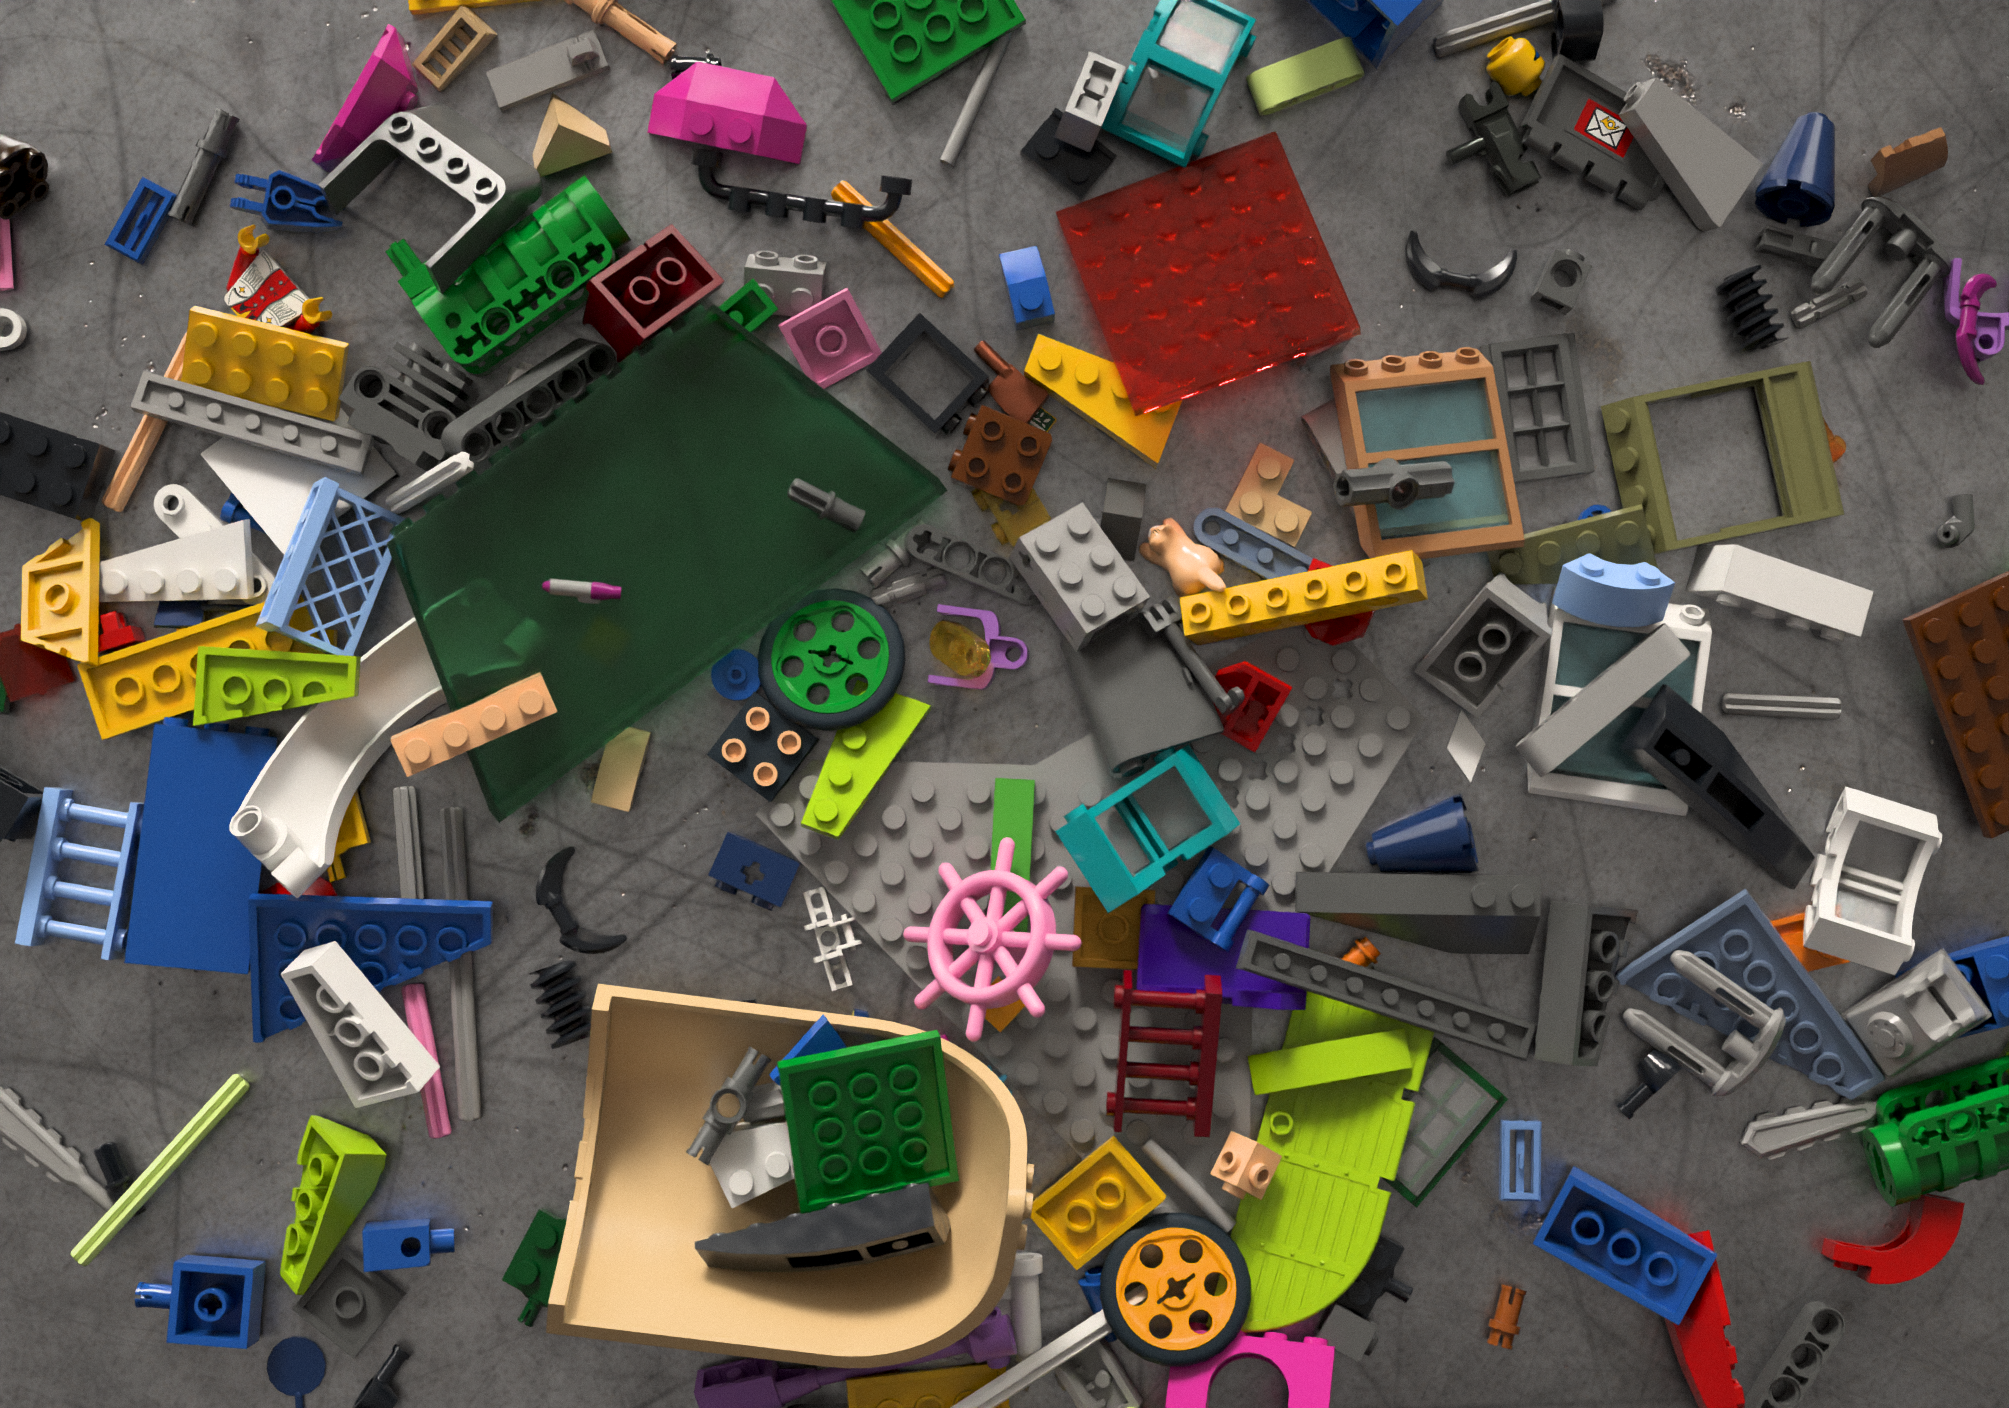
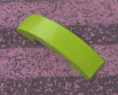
M1404 1028L1247 1056L1255 1095L1412 1068Z

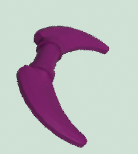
M1984 273L1971 277L1962 291L1959 306L1961 309L1959 328L1956 330V345L1961 365L1970 380L1978 385H1984L1985 379L1977 365L1973 347V339L1977 337V313L1981 306L1979 300L1985 291L1997 286L1996 280Z

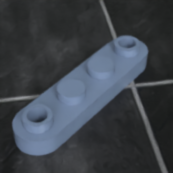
M1207 508L1198 514L1193 524L1194 537L1201 545L1210 547L1215 553L1265 580L1307 572L1313 558L1220 508ZM1209 522H1215L1218 524L1220 531L1217 535L1211 536L1207 534L1205 525Z

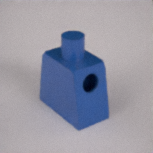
M430 1219L366 1221L362 1231L364 1272L430 1266L432 1254L455 1252L454 1228L431 1230ZM414 1237L419 1240L420 1246L416 1249H410L404 1244V1240Z

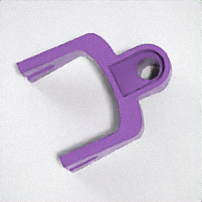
M1954 258L1951 261L1950 273L1947 277L1943 278L1945 318L1956 326H1959L1961 315L1959 288L1962 258ZM1978 311L1976 321L1977 337L1973 339L1975 358H1979V362L1992 358L2003 348L2005 330H2009V312L1985 313Z
M938 604L937 612L941 613V615L980 619L985 630V651L979 672L973 679L966 680L928 675V683L939 686L986 690L992 684L997 668L1018 670L1027 664L1030 656L1028 646L1020 639L1001 636L1000 621L995 613L986 610ZM1019 648L1021 652L1020 658L1015 662H1011L1007 654L1011 650Z

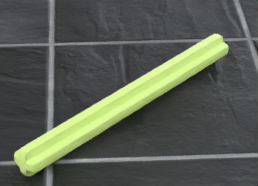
M234 1074L227 1080L76 1245L70 1254L75 1261L84 1267L93 1261L249 1090L250 1085L244 1078Z

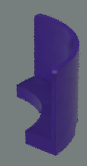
M1144 904L1142 906L1137 990L1196 993V989L1203 990L1204 975H1221L1222 1004L1276 1010H1306L1307 991L1236 969V965L1247 930H1253L1309 949L1311 921L1309 914L1250 910L1232 938V941L1235 943L1229 953L1168 915L1167 913L1172 905ZM1221 908L1210 927L1219 931L1232 908Z

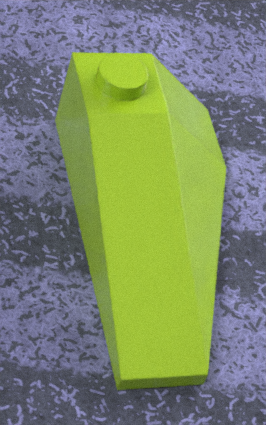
M310 1115L298 1151L297 1164L303 1165L300 1188L293 1187L291 1201L295 1202L296 1217L295 1223L290 1224L286 1229L280 1276L296 1295H304L375 1191L380 1174L384 1171L387 1156L369 1135L318 1115Z

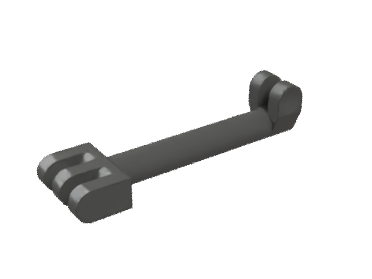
M1173 597L1163 600L1162 605L1160 603L1150 607V612L1144 610L1138 613V620L1151 639L1164 633L1223 717L1233 713L1243 703L1245 699L1243 691L1239 687H1235L1226 693L1178 627L1179 624L1183 623L1181 607Z

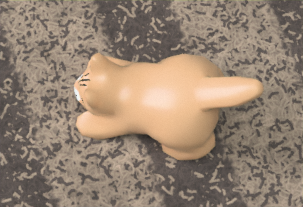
M1166 518L1162 525L1150 528L1148 533L1149 543H1142L1139 546V553L1144 559L1162 567L1170 574L1176 595L1185 597L1200 594V591L1206 586L1218 592H1223L1226 589L1225 583L1217 575L1224 571V561L1210 547L1195 544L1173 518Z

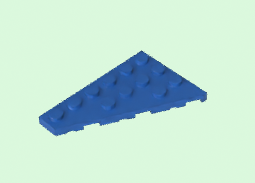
M251 893L248 899L253 1042H264L267 1037L288 1028L292 1030L301 1026L306 1021L281 976V973L304 950L336 941L374 988L380 992L388 985L395 986L423 974L424 970L445 961L451 962L460 958L463 953L468 951L474 952L490 945L493 940V901L301 895L297 899L295 896L287 894Z

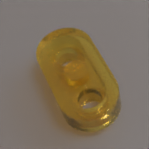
M942 620L933 627L929 644L934 657L962 676L979 677L986 671L991 655L985 640L959 622Z

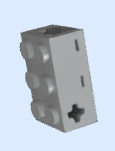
M1083 502L1019 537L1009 557L1076 652L1086 647L1088 643L1091 644L1124 625L1126 621L1129 622L1138 617V613L1143 610L1150 598Z

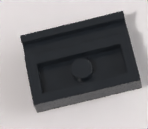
M1055 108L1049 118L1043 122L1022 148L1020 154L1078 201L1082 202L1105 174L1109 166L1116 160L1117 155L1097 139L1091 151L1088 152L1055 138L1054 135L1064 114L1058 108Z

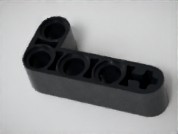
M1551 0L1555 17L1551 33L1552 59L1561 54L1573 62L1595 61L1604 28L1601 0Z

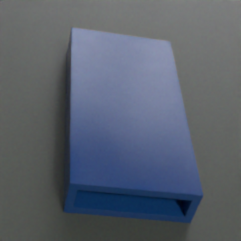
M164 717L163 724H154L124 963L248 974L250 963L248 899L251 893L258 894L262 863L231 833L230 822L264 766L276 751L277 737H269L270 729L246 726L245 734L229 732V724L225 723L205 724L204 729L188 727L189 719Z

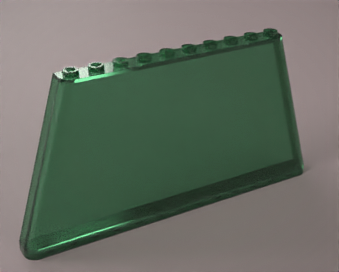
M702 303L682 317L687 324L675 333L670 327L650 340L654 348L644 356H641L638 351L632 353L618 364L622 372L611 380L605 374L585 388L590 394L578 404H576L573 398L569 399L553 411L557 419L544 428L539 421L520 435L524 440L522 445L513 451L506 445L487 459L492 465L489 469L480 475L473 469V471L455 483L459 490L446 499L442 493L422 507L427 513L415 523L408 517L389 531L394 538L386 544L451 712L473 704L504 687L541 672L558 712L467 751L489 811L499 823L948 491L937 476L714 304L707 310ZM795 478H799L826 493L832 490L835 492L836 497L864 510L865 516L858 530L852 533L826 518L820 520L817 518V513L790 500L787 497V492ZM550 579L602 582L622 587L621 599L601 600L600 603H582L577 600V597L549 595V592L542 589V584L550 581Z

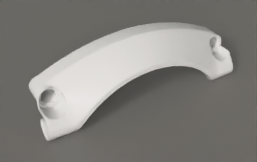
M480 578L469 582L465 587L450 594L406 622L361 657L359 694L357 697L314 704L306 711L273 753L255 780L239 810L230 822L231 833L271 872V875L284 888L298 899L332 864L339 829L346 809L365 775L392 744L390 741L391 737L407 730L425 715L450 701L443 682L444 678L457 673H468L471 690L487 684L516 677L552 642L551 637L533 619L529 617L523 619L512 605L503 600L489 580Z

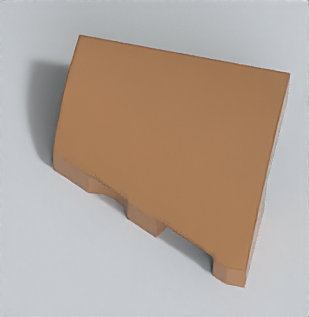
M1940 127L1925 134L1911 137L1894 149H1892L1891 145L1880 149L1870 160L1877 172L1874 179L1867 185L1872 196H1882L1944 167L1948 158V146L1943 129Z

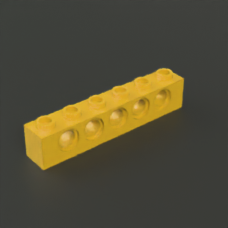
M1413 550L1229 587L1223 592L1210 591L1180 597L1184 636L1196 645H1203L1428 600L1422 561Z

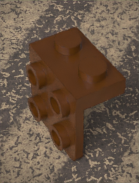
M981 405L978 414L971 413L967 420L963 435L968 436L963 450L956 449L947 470L952 472L951 481L953 484L965 489L969 485L1016 506H1023L1029 498L1051 446L1052 436L1044 430Z

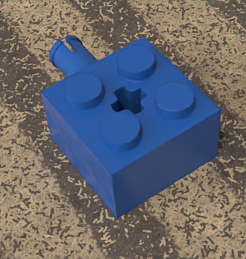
M186 1255L173 1264L172 1285L139 1282L135 1295H141V1297L135 1298L136 1308L169 1309L166 1343L247 1349L258 1342L260 1338L266 1261ZM213 1295H217L218 1300L222 1302V1307L219 1308L218 1302L212 1301Z

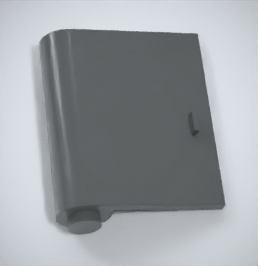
M1138 617L1129 622L1126 621L1124 625L1093 643H1088L1086 647L1077 652L1066 638L1060 643L1063 655L1113 773H1121L1123 777L1132 776L1145 768L1143 763L1149 759L1151 754L1224 732V727L1211 698L1163 633L1151 639L1140 624Z

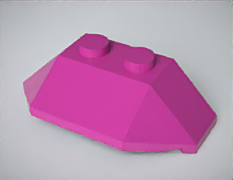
M387 25L380 41L319 149H317L312 158V161L327 173L332 172L389 116L414 109L416 106L418 88L404 38L392 25Z
M696 62L654 94L647 133L800 164L808 125L774 77Z

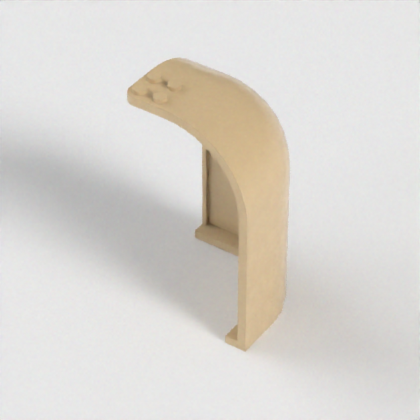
M598 984L591 1015L583 1110L585 1123L583 1138L579 1142L574 1175L576 1185L573 1201H570L565 1231L548 1301L546 1333L836 1368L891 1366L913 1361L949 1347L978 1327L994 1310L1009 1284L1017 1249H1025L1027 1224H1022V1220L1030 1219L1032 1213L1033 1193L1026 1192V1189L1031 1190L1034 1164L1027 1163V1132L1018 1104L1004 1083L984 1063L964 1049L941 1038L959 1181L931 1187L950 1221V1229L944 1245L868 1264L820 1271L788 1273L750 1272L708 1267L695 1250V1241L707 1239L715 1233H731L746 1229L754 1223H770L785 1219L790 1214L801 1213L798 1206L794 1179L731 1208L711 1165H706L698 1160L703 1153V1149L701 1148L695 1158L686 1153L700 1128L705 1123V1120L702 1118L710 1106L712 1096L717 1090H720L727 1077L732 1078L747 1053L749 1046L759 1052L753 1065L757 1063L761 1054L772 1059L755 1085L758 1086L774 1082L769 1074L777 1066V1061H781L823 1014L847 1047L926 1031L874 1018ZM725 1094L719 1099L718 1110L724 1117L731 1118L739 1112L740 1102L735 1095ZM742 1118L740 1121H738V1123L745 1122V1121H744V1119Z

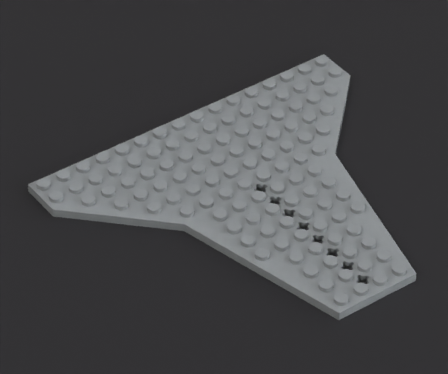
M1304 624L1270 631L1208 666L1215 677L1219 669L1247 661L1293 687L1256 752L1247 749L1222 734L1188 743L1219 791L1223 787L1228 791L1235 788L1239 793L1236 796L1237 806L1233 808L1229 805V807L1240 822V825L1208 847H1214L1270 885L1264 895L1259 894L1250 910L1298 913L1295 912V873L1330 872L1425 721L1420 712L1351 641L1331 646L1312 638ZM1338 679L1340 682L1348 680L1352 686H1350L1349 691L1352 695L1349 699L1343 696L1336 699L1332 695L1336 689L1332 684L1334 680ZM1309 706L1312 709L1320 707L1323 710L1320 716L1323 723L1320 726L1315 723L1310 726L1305 724L1304 720L1307 718V714L1304 710L1306 707ZM1095 731L1036 765L892 762L885 776L876 784L869 794L868 800L839 840L801 826L802 818L825 760H811L779 791L772 802L768 801L755 814L923 991L935 979L928 960L927 943L908 942L903 937V932L907 927H930L939 904L950 891L938 872L939 866L942 863H950L962 880L973 874L991 870L995 778L1035 780L1030 882L1037 886L1057 867H1064L1068 871L1067 880L1047 899L1054 913L1056 934L1073 935L1075 886H1091L1055 831L1067 824L1063 816L1084 803L1087 810L1154 767L1156 763L1152 758L1161 752L1151 754L1149 759L1143 763L1145 768L1139 773L1128 777H1123L1121 773H1113ZM1281 733L1285 737L1289 734L1294 736L1295 740L1292 745L1295 750L1291 754L1286 750L1279 753L1275 749L1279 744L1276 739L1278 734ZM1188 744L1174 747L1177 752ZM1251 760L1257 764L1263 761L1267 765L1264 769L1267 776L1263 781L1259 778L1253 780L1248 778L1247 775L1250 772V768L1247 764ZM1175 766L1132 793L1164 843L1168 842L1173 845L1178 842L1181 844L1194 835L1190 831L1194 825L1190 820L1192 816L1196 814L1201 818L1206 815ZM1113 807L1095 817L1132 876L1137 869L1141 870L1149 865ZM1207 848L1185 862L1180 859L1177 866L1154 882L1150 889H1145L1156 890L1155 904L1173 905ZM1238 881L1222 908H1233L1246 886ZM989 894L976 901L986 917L989 906ZM965 914L961 918L957 929H969L971 926V922ZM1029 915L1027 933H1031V923ZM953 945L954 961L969 948V945ZM1054 950L1046 972L1033 988L1045 1006L1044 1015L1040 1018H1035L1024 1007L1001 1033L985 1019L982 1036L978 1041L972 1042L973 1045L1002 1075H1007L1006 1079L1082 1160L1113 1135L1167 1195L1161 1204L1141 1220L1165 1212L1188 1213L1205 1218L1215 1224L1140 1149L1149 1138H1152L1235 1220L1241 1199L1222 1190L1224 1182L1210 1173L1231 1131L1250 1139L1251 1073L1247 1056L1252 1055L1253 1007L1232 1006V1004H1222L1210 1137H1194L1193 1121H1186L1185 1116L1123 1113L1122 1132H1114L1113 1116H1106L1107 1092H1115L1121 1012L1120 1009H1114L1115 985L1123 984V971L1132 970V990H1137L1138 970L1072 967V951ZM996 961L994 963L991 983L998 976L1003 980L1006 978ZM978 962L961 976L963 981L970 987L975 985ZM945 991L934 1003L966 1036L971 1005L952 997ZM1131 1006L1130 1026L1192 1029L1193 1025L1200 1026L1201 1014H1195V1010ZM1128 1042L1127 1062L1189 1065L1190 1061H1197L1198 1050H1192V1046ZM1126 1078L1124 1097L1187 1100V1096L1194 1097L1195 1086L1189 1085V1081ZM1232 1229L1227 1232L1229 1237L1231 1236ZM1187 1240L1181 1244L1179 1252L1185 1262L1192 1264L1200 1260L1202 1248L1199 1243Z

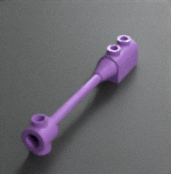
M995 1307L978 1327L962 1339L938 1352L913 1361L874 1368L828 1367L818 1370L817 1368L779 1369L777 1361L748 1358L697 1370L694 1395L699 1408L785 1407L786 1403L820 1389L823 1385L845 1381V1378L867 1376L968 1353L976 1363L987 1361L990 1368L1000 1369L1010 1363V1355L1017 1354L1016 1340L1009 1315H1002L1001 1310Z

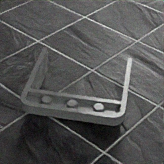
M444 104L429 105L389 116L318 184L331 211L338 215L401 154L475 208L474 216L425 263L436 289L442 294L540 198L543 192V183L540 175L532 165L451 107Z

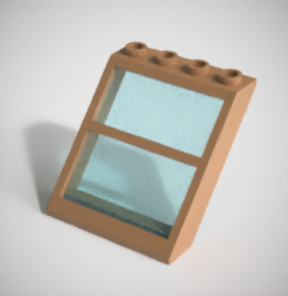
M1462 347L1455 352L1445 353L1425 351L1417 356L1408 357L1387 355L1380 360L1364 361L1361 359H1350L1342 364L1330 365V375L1347 470L1372 468L1376 463L1386 458L1395 459L1400 465L1445 461L1452 467V476L1455 481L1452 494H1446L1442 498L1415 500L1413 504L1401 510L1392 508L1388 503L1354 506L1360 546L1370 559L1413 550L1420 559L1524 547V533L1492 364L1478 349Z

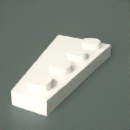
M250 519L241 520L99 562L100 602L255 598Z

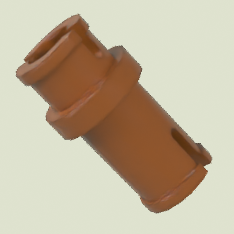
M1501 1284L1494 1319L1490 1318L1488 1323L1491 1331L1487 1343L1498 1346L1500 1335H1503L1501 1347L1512 1350L1514 1336L1520 1333L1521 1327L1517 1326L1527 1291L1516 1288L1513 1302L1509 1304L1512 1287Z

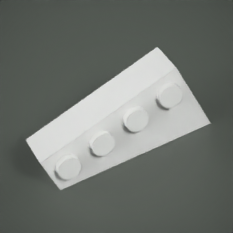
M336 941L304 950L281 973L282 978L355 1108L417 1093L440 1068V1065Z

